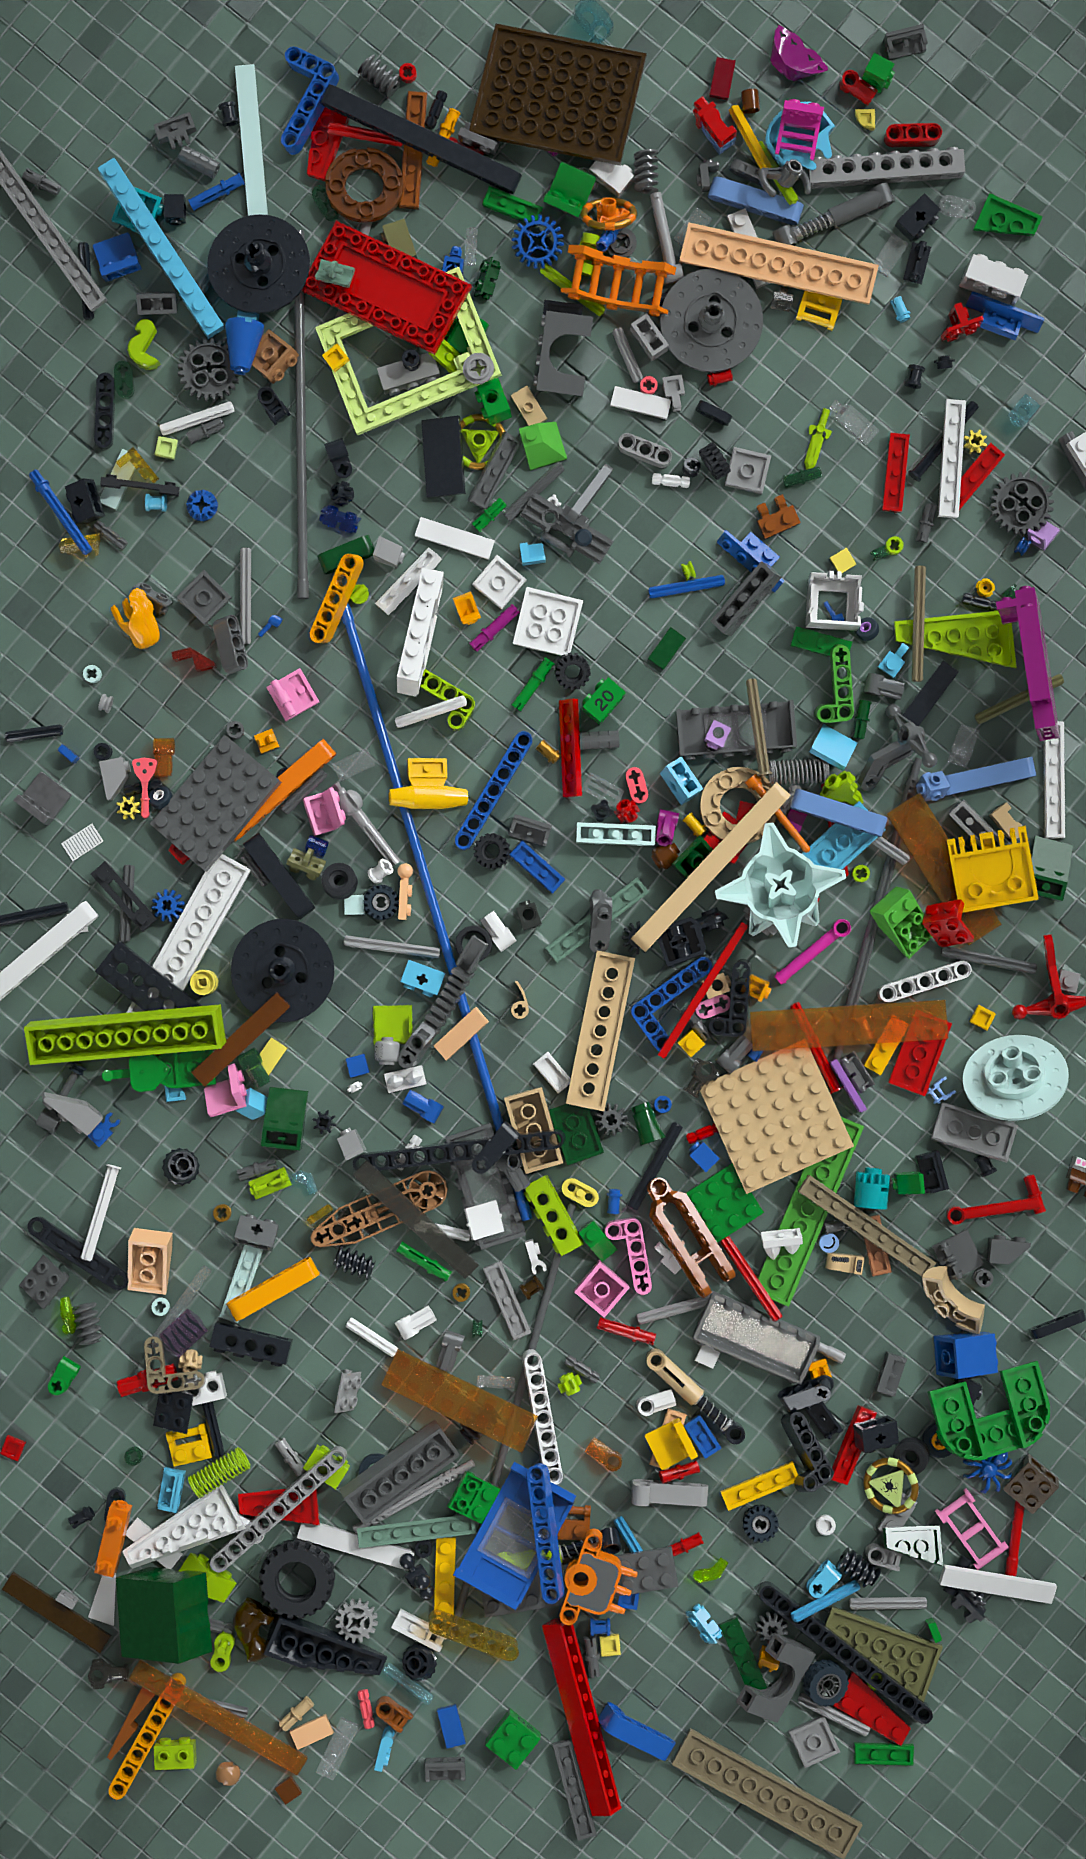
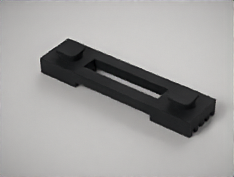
M111 474L101 477L100 481L101 487L120 489L121 486L156 490L159 491V494L179 496L180 487L175 486L176 483L165 482V485L122 480L117 479V475Z
M106 861L91 873L93 878L142 932L158 920ZM113 880L139 907L135 913L109 886Z

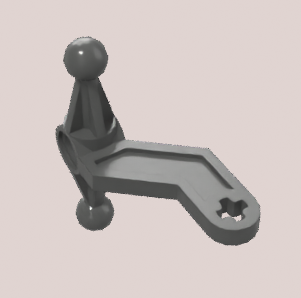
M896 704L889 705L885 713L888 718L894 719L896 723L898 741L870 755L858 778V784L865 791L876 787L887 767L912 755L913 752L922 757V763L925 767L931 768L937 764V756L928 751L924 742V729L902 716L900 707Z

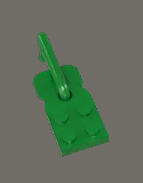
M213 1049L161 1054L159 1058L154 1054L131 1056L129 1059V1069L105 1070L102 1073V1079L108 1082L112 1079L130 1077L132 1088L138 1092L153 1091L160 1083L169 1088L203 1086L191 1072L213 1053ZM215 1078L212 1081H210L207 1085L216 1084Z

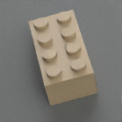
M542 1087L504 1097L512 1127L520 1134L554 1129ZM552 1134L551 1141L558 1144L556 1134ZM537 1136L532 1137V1144L540 1146L541 1139ZM516 1139L518 1149H520L522 1143L519 1139ZM559 1148L520 1153L525 1174L563 1163Z

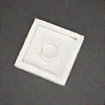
M496 555L472 586L502 610L527 579Z

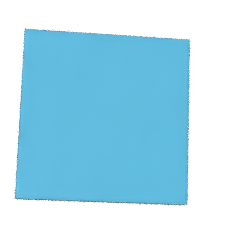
M823 724L809 752L844 771L857 742Z

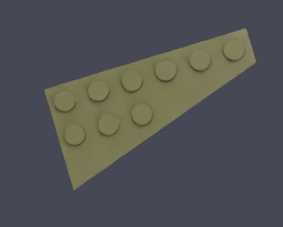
M831 1606L825 1626L924 1702L943 1648L942 1644Z

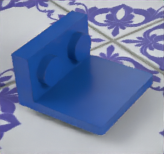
M128 232L93 244V249L100 266L99 270L105 282L142 269Z

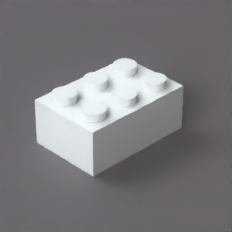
M973 254L959 286L1014 306L1021 296L1028 275L1019 268L1012 269L1006 267V264L1003 262L988 260V257L985 255Z

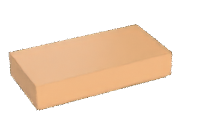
M326 1714L290 1730L297 1750L334 1733Z

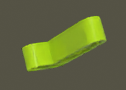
M425 669L422 677L428 676L424 681V685H420L421 689L443 702L450 700L444 697L447 690L455 692L454 698L465 696L466 700L472 702L470 709L465 710L461 707L452 710L448 716V725L452 730L459 731L463 729L475 709L474 699ZM436 680L439 685L436 689L432 690L428 688V682ZM453 717H460L462 723L459 726H453L451 724Z

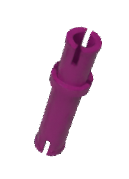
M510 604L489 626L482 628L481 633L469 642V645L478 652L487 642L492 641L493 637L520 612L513 604Z

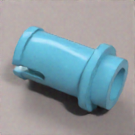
M901 296L890 301L897 315L896 320L903 323L911 318V313L907 311Z

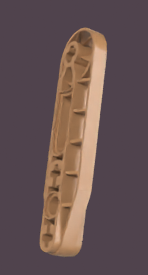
M425 1170L339 1207L313 1230L311 1242L317 1247L355 1244L440 1206L447 1196V1183L443 1176L436 1171ZM429 1173H431L430 1180H428ZM413 1178L409 1184V1188H407L405 1181ZM414 1179L421 1182V1186L414 1181ZM402 1183L405 1190L390 1196L387 1189ZM425 1185L433 1187L430 1195L423 1192ZM384 1190L387 1198L372 1204L369 1197ZM406 1193H409L410 1199L412 1200V1203L410 1204L406 1199ZM417 1193L420 1194V1195H418V1196H416V1197H414V1198L412 1197V1195H414V1194H417ZM401 1196L402 1200L398 1202L394 1201L391 1204L386 1205L382 1208H378L376 1210L375 1207ZM366 1198L369 1206L354 1212L351 1204ZM404 1203V1207H401L397 1210H394L388 1214L379 1217L378 1214H381L389 1209L395 1208L398 1204ZM348 1206L351 1214L336 1220L334 1215L340 1209ZM416 1206L426 1210L418 1213ZM413 1207L416 1214L400 1221L398 1213ZM395 1215L398 1222L382 1228L380 1221ZM354 1216L357 1219H361L359 1226L352 1224L349 1227L351 1230H348L347 1224L354 1220ZM332 1217L333 1222H330L323 1226V1224ZM377 1223L380 1230L364 1236L362 1229ZM334 1225H342L344 1232L342 1234L335 1233ZM326 1228H329L330 1235L324 1237L323 1242L321 1239H316L318 1232L323 1235L328 1232ZM356 1231L360 1232L362 1238L356 1241H345V1236ZM340 1238H341V1240H342V1242L331 1243V1242H334V1241H336V1240H338V1239H340Z

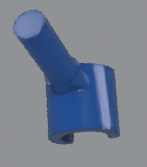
M827 601L823 603L830 613L832 621H844L842 613L835 615Z
M272 615L258 635L262 637L272 625L278 628L283 619L277 615Z

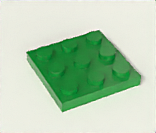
M733 1163L686 1192L717 1243L764 1213L751 1192L746 1194Z

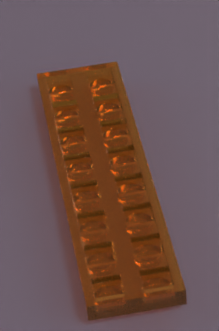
M399 1349L381 1384L521 1453L539 1417Z

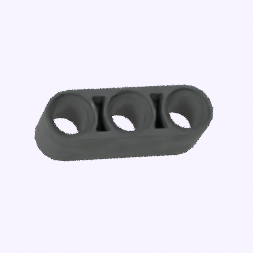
M228 615L215 620L213 629L224 671L227 674H233L248 667V659L238 619L234 615Z

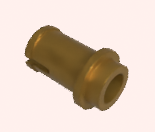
M545 740L536 748L548 759L549 763L552 762L554 764L561 756L559 750L553 749Z

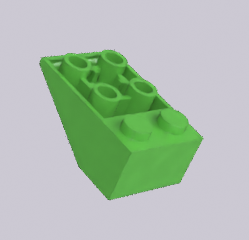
M894 887L869 911L879 928L907 959H910L932 938L922 924L924 913L908 889Z

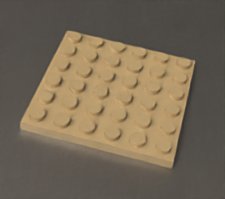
M805 1039L763 1057L757 1062L754 1061L734 1070L731 1074H725L698 1086L746 1194L854 1147Z

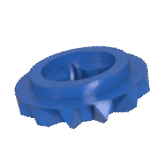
M206 490L195 491L189 496L186 503L188 513L198 521L211 519L216 514L218 508L215 496ZM203 497L204 503L210 506L203 507L201 513L199 506L194 504L200 503Z

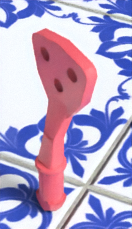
M144 757L134 759L132 765L135 774L141 781L142 798H140V813L142 818L146 819L150 815V798H148L147 788L149 780L155 773L157 760Z

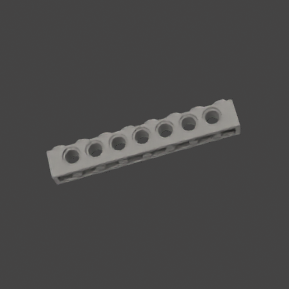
M950 147L939 151L937 148L928 149L927 152L910 150L908 153L892 151L885 155L875 152L869 154V156L853 154L850 157L842 158L841 155H835L829 159L814 157L813 162L816 163V169L813 171L807 169L811 189L962 178L965 174L964 149ZM939 160L947 161L948 166L940 165ZM921 161L927 162L928 165H929V167H927V168L922 167V166L920 165V162H921ZM905 162L910 168L903 169L900 163ZM867 165L871 168V171L865 172L861 166ZM881 165H889L890 170H883ZM845 166L849 167L852 172L845 173L842 168ZM824 168H829V169H831V170H832V174H830V175L825 174V173L823 172V169H824Z

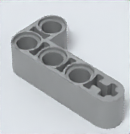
M632 1480L631 1503L633 1505L649 1506V1503L707 1506L708 1485L673 1481L662 1484L660 1480Z

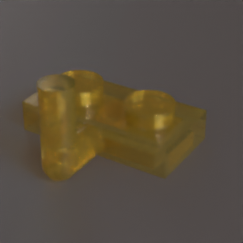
M134 447L116 461L120 468L130 461L136 469L140 468L138 472L145 480L149 478L152 483L159 480Z

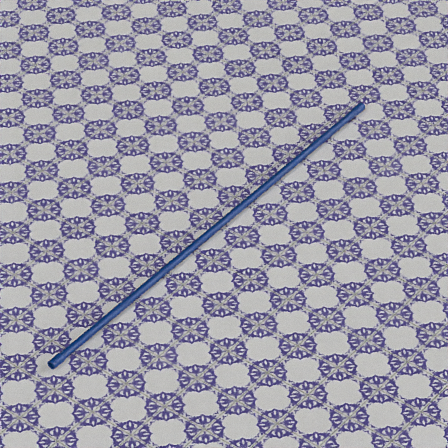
M347 603L341 618L345 624L393 788H401L403 784L354 624L350 604ZM399 807L450 976L452 975L450 973L452 968L457 967L412 814L410 808ZM465 992L460 996L461 999L458 1002L462 1019L470 1013ZM476 1034L469 1042L497 1131L504 1122L478 1035ZM524 1189L518 1192L514 1190L521 1220L532 1219V1212L524 1194Z

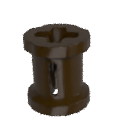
M536 1275L526 1284L519 1285L528 1300L538 1291L545 1289Z

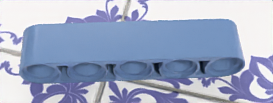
M717 176L713 177L708 193V198L713 201L739 209H746L748 212L790 225H798L804 207L798 201L796 204L789 205L783 196L776 195L771 197L764 190Z
M1028 757L946 775L945 777L950 788L945 796L1037 776L1033 758Z
M800 789L795 790L790 808L878 837H882L888 820L885 816Z

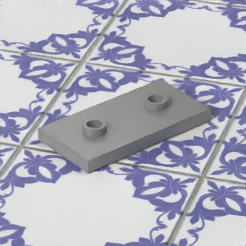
M942 1102L931 1140L1007 1163L1018 1125Z

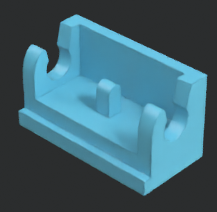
M164 1467L157 1504L159 1510L177 1513L179 1510L185 1470Z

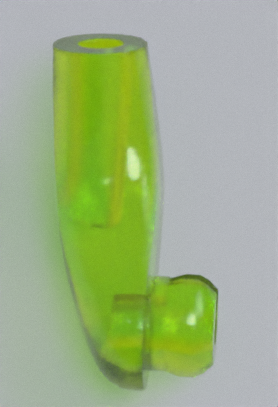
M63 1297L60 1299V1315L64 1322L62 1332L66 1335L69 1333L74 1334L76 1332V1322H74L75 1317L70 1297Z
M720 1557L713 1567L695 1570L693 1578L699 1583L719 1579L729 1562Z

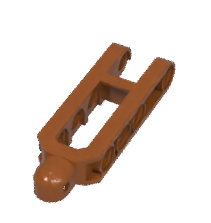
M663 1178L652 1179L647 1185L648 1194L653 1200L649 1217L700 1297L705 1298L712 1291L704 1279L706 1277L698 1263L708 1257L724 1282H729L736 1276L735 1271L687 1194L673 1191ZM668 1203L675 1204L702 1248L692 1256L689 1255L684 1247L685 1243L679 1239L674 1231L673 1224L669 1223L663 1213V1207Z

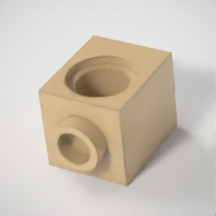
M724 973L717 975L715 980L718 979L722 982V988L719 991H715L711 985L705 994L707 999L730 991L731 981L728 975L724 976Z

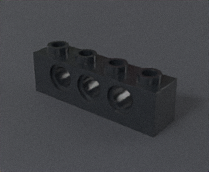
M217 1321L214 1325L209 1347L214 1348L213 1351L225 1353V1351L233 1352V1356L244 1358V1355L252 1357L253 1361L263 1362V1360L271 1361V1365L282 1367V1364L286 1365L288 1362L293 1339ZM234 1336L237 1340L236 1345H230L227 1342V1337ZM246 1341H254L256 1348L253 1350L248 1349ZM272 1345L275 1348V1353L268 1354L265 1351V1346Z

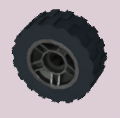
M823 1659L815 1662L805 1672L803 1688L805 1693L817 1705L824 1707L832 1706L845 1696V1692L848 1690L847 1686L849 1685L848 1676L836 1662Z

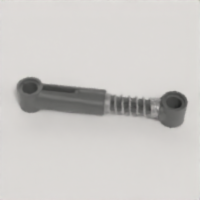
M882 183L869 192L828 209L826 213H823V216L819 215L818 218L809 219L803 225L799 224V226L796 225L794 227H790V225L783 226L775 230L772 235L776 242L796 246L797 242L802 240L804 236L808 237L809 234L818 233V230L823 231V228H828L827 226L835 228L876 209L886 208L893 204L895 199L888 183Z

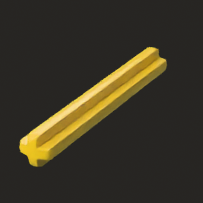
M739 105L731 106L729 113L759 168H771V163Z

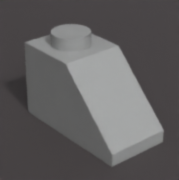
M379 536L373 557L377 562L398 568V565L404 561L405 553H403L402 546Z
M123 757L99 762L108 801H113L129 778L128 773L131 772L130 764Z
M349 1127L340 1132L341 1136L337 1140L346 1161L366 1150L356 1128L351 1130Z

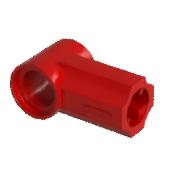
M854 70L845 71L839 82V87L843 92L850 93L867 106L878 92L877 89L861 79ZM845 79H852L854 84L848 85Z

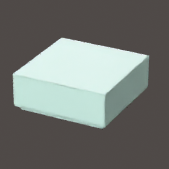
M351 895L349 898L344 899L345 915L365 914L364 895Z

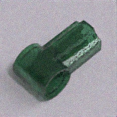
M255 1047L237 1056L240 1066L247 1072L255 1089L271 1082L262 1064V1058Z

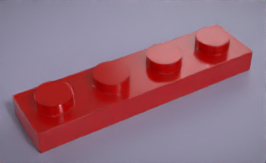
M891 432L889 435L882 511L902 512L910 434Z
M991 442L961 477L959 510L1005 456Z
M857 1405L832 1466L834 1475L831 1480L848 1485L861 1454V1450L855 1447L853 1424L875 1419L877 1412Z

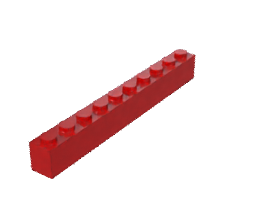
M554 1618L543 1624L542 1628L592 1816H611L622 1807L574 1625H565L560 1618Z

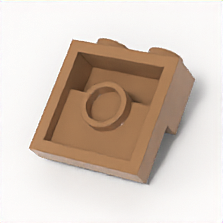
M268 329L261 338L252 366L274 384L276 381L283 379L284 372L289 366L292 367L297 363L299 354L293 347Z

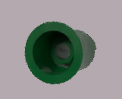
M649 1102L631 1108L634 1114L633 1118L640 1146L666 1137Z

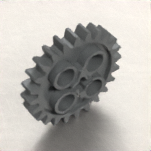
M204 338L203 344L196 340L195 347L189 344L190 351L183 350L186 357L180 356L179 359L182 363L178 364V369L181 370L178 372V376L183 377L180 379V383L186 384L184 390L191 389L190 396L197 393V400L204 396L205 402L208 401L209 397H212L213 402H215L216 396L223 400V393L230 396L229 388L235 390L233 383L239 384L237 377L241 375L235 374L230 369L228 345L226 344L222 347L221 340L214 344L213 338L210 343H207ZM216 356L223 358L219 363L214 362L212 359ZM195 359L203 360L201 365H195L193 362ZM208 367H211V370H212L211 373H208V371H207V368H208ZM218 375L226 377L224 381H217L215 378ZM203 377L206 379V382L199 384L196 380Z
M1019 472L1017 478L1012 473L1010 476L1011 480L1004 477V484L999 482L997 484L999 489L994 488L993 493L997 496H991L990 500L995 502L990 505V508L995 509L991 515L998 516L994 522L1001 521L1000 528L1007 526V533L1013 529L1015 536L1018 531H1021L1022 536L1026 534L1028 529L1033 530L1035 528L1039 531L1041 529L1039 524L1045 526L1047 524L1045 519L1051 518V515L1047 512L1054 510V508L1049 506L1054 503V500L1049 499L1053 493L1046 492L1049 485L1043 487L1044 480L1042 479L1037 482V475L1031 479L1029 472L1025 477H1023L1022 472ZM1021 486L1025 489L1026 493L1023 495L1019 494L1016 488ZM1037 499L1040 502V507H1034L1031 504V500ZM1010 501L1013 508H1005L1003 502ZM1024 501L1025 504L1022 507H1020L1019 503ZM1018 514H1025L1027 521H1020Z

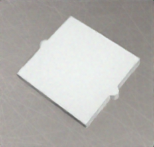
M496 1200L464 1209L468 1222L466 1225L469 1227L472 1240L504 1232L501 1221L502 1214L499 1213Z

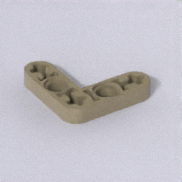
M154 1336L146 1339L144 1350L147 1385L150 1392L164 1394L196 1390L205 1385V1376L198 1371L166 1375L162 1340ZM152 1340L159 1344V1347L155 1348L156 1354L160 1353V1357L153 1356L149 1358V1354H153V1349L149 1348ZM155 1359L161 1363V1367L157 1371H153L150 1367L151 1362ZM188 1375L187 1379H194L195 1375H197V1377L201 1378V1381L198 1382L197 1386H195V1383H187L189 1387L185 1388L186 1379L184 1376ZM175 1377H179L182 1380V1385L179 1388H174L171 1384L172 1379ZM165 1378H168L167 1385L169 1390H166L167 1386H160L158 1391L152 1387V1384L157 1379L158 1382L164 1383L166 1382Z

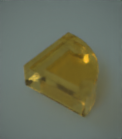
M327 1204L309 1216L307 1221L311 1225L331 1212L333 1208L330 1204Z

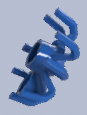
M1008 1452L996 1455L994 1458L992 1456L987 1460H981L982 1463L963 1460V1463L966 1465L980 1467V1469L972 1474H964L963 1477L970 1479L981 1473L979 1477L983 1476L982 1480L986 1478L987 1480L985 1489H982L980 1492L983 1494L987 1493L990 1488L991 1478L997 1486L994 1491L999 1492L1000 1483L995 1475L1005 1480L1011 1479L1012 1473L1006 1476L999 1473L998 1470L1010 1467L1012 1460L1009 1458L1006 1465L997 1466L1007 1461Z

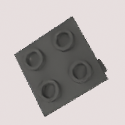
M964 1230L932 1246L941 1266L947 1267L950 1281L958 1280L963 1277L962 1275L984 1265L968 1230Z
M43 1255L19 1286L38 1305L45 1309L47 1305L51 1304L50 1302L54 1296L58 1295V1291H61L62 1286L69 1281L68 1278L70 1276L66 1272L62 1273Z

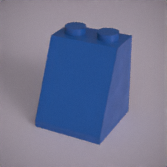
M995 1333L935 1335L936 1374L961 1379L998 1373Z

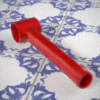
M1032 1196V1198L966 1208L954 1205L948 1208L946 1216L952 1224L958 1225L966 1219L1024 1210L1036 1211L1040 1209L1038 1197ZM959 1210L961 1212L960 1219L952 1220L950 1217L951 1212Z

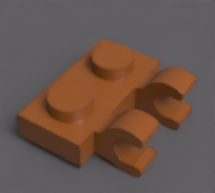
M783 494L774 499L779 509L774 514H769L765 502L757 506V510L762 518L757 521V524L764 539L801 523L794 506L787 507Z

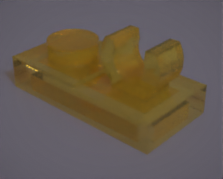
M100 535L84 536L97 556L99 554ZM72 538L60 540V553L75 554L80 551Z

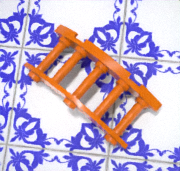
M569 245L568 253L575 255L576 259L572 287L561 288V292L568 294L569 299L579 300L580 298L606 305V309L609 310L622 308L648 312V315L659 317L660 314H668L667 309L660 307L664 278H667V275H675L676 267L666 262L642 260V263L630 262L631 259L613 255L611 258L603 256L602 251L585 245ZM586 260L592 261L593 265L589 293L579 290L583 264ZM603 264L613 266L614 270L609 298L596 295L600 270ZM624 269L633 270L636 274L631 303L617 300L621 275ZM646 273H654L657 276L652 305L639 304L643 278Z

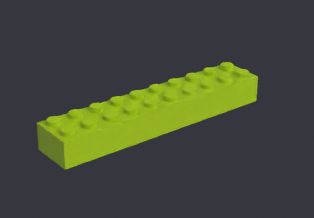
M221 1004L30 1021L24 1027L30 1065L221 1049L226 1043Z

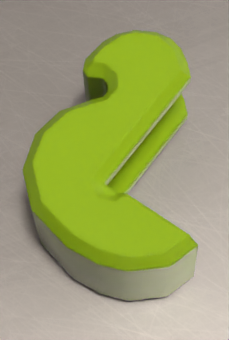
M143 319L136 324L135 330L138 335L131 338L127 351L131 360L140 368L153 370L157 369L161 363L156 358L148 355L146 351L154 339L157 330L151 320Z

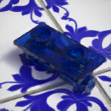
M331 505L325 506L321 510L322 513H325L321 514L319 519L322 524L336 528L337 522H341L339 530L350 534L353 532L357 533L358 526L355 524H358L362 519L357 517V514L341 512L339 508Z

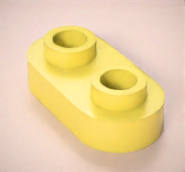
M568 1178L562 1184V1192L566 1197L585 1207H593L597 1204L599 1196L594 1188L575 1178ZM570 1184L575 1185L574 1191L568 1190ZM587 1193L592 1194L591 1200L585 1199Z

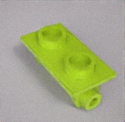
M285 1167L248 1182L251 1187L250 1192L254 1195L255 1200L292 1185Z

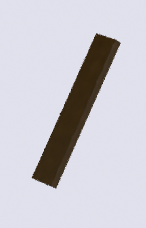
M14 1571L2 1588L3 1591L99 1653H101L112 1636L79 1613L56 1601L54 1597Z

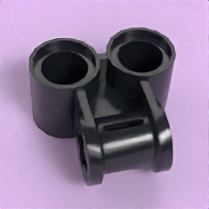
M343 438L324 444L337 476L340 478L349 477L352 473V466ZM341 464L349 467L346 469V473L338 471Z

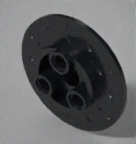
M250 215L233 221L217 235L208 255V276L217 295L229 306L246 313H270L285 307L301 293L310 273V254L302 235L287 221L271 215ZM273 251L278 252L275 256L270 255ZM240 259H244V263L238 264L237 262ZM268 282L266 286H260L261 283Z
M275 919L257 925L241 939L232 957V984L238 998L248 1010L255 1013L277 992L290 1005L275 1022L297 1021L315 1012L328 997L334 981V960L328 944L317 931L296 920ZM278 946H283L286 950L285 955L282 957L276 955V948ZM279 965H282L286 969V972H284L282 976H279L276 973V969H279ZM300 972L305 973L307 977L306 981L302 984L296 979L297 974ZM267 977H270L273 981L271 988H266L263 985V981Z

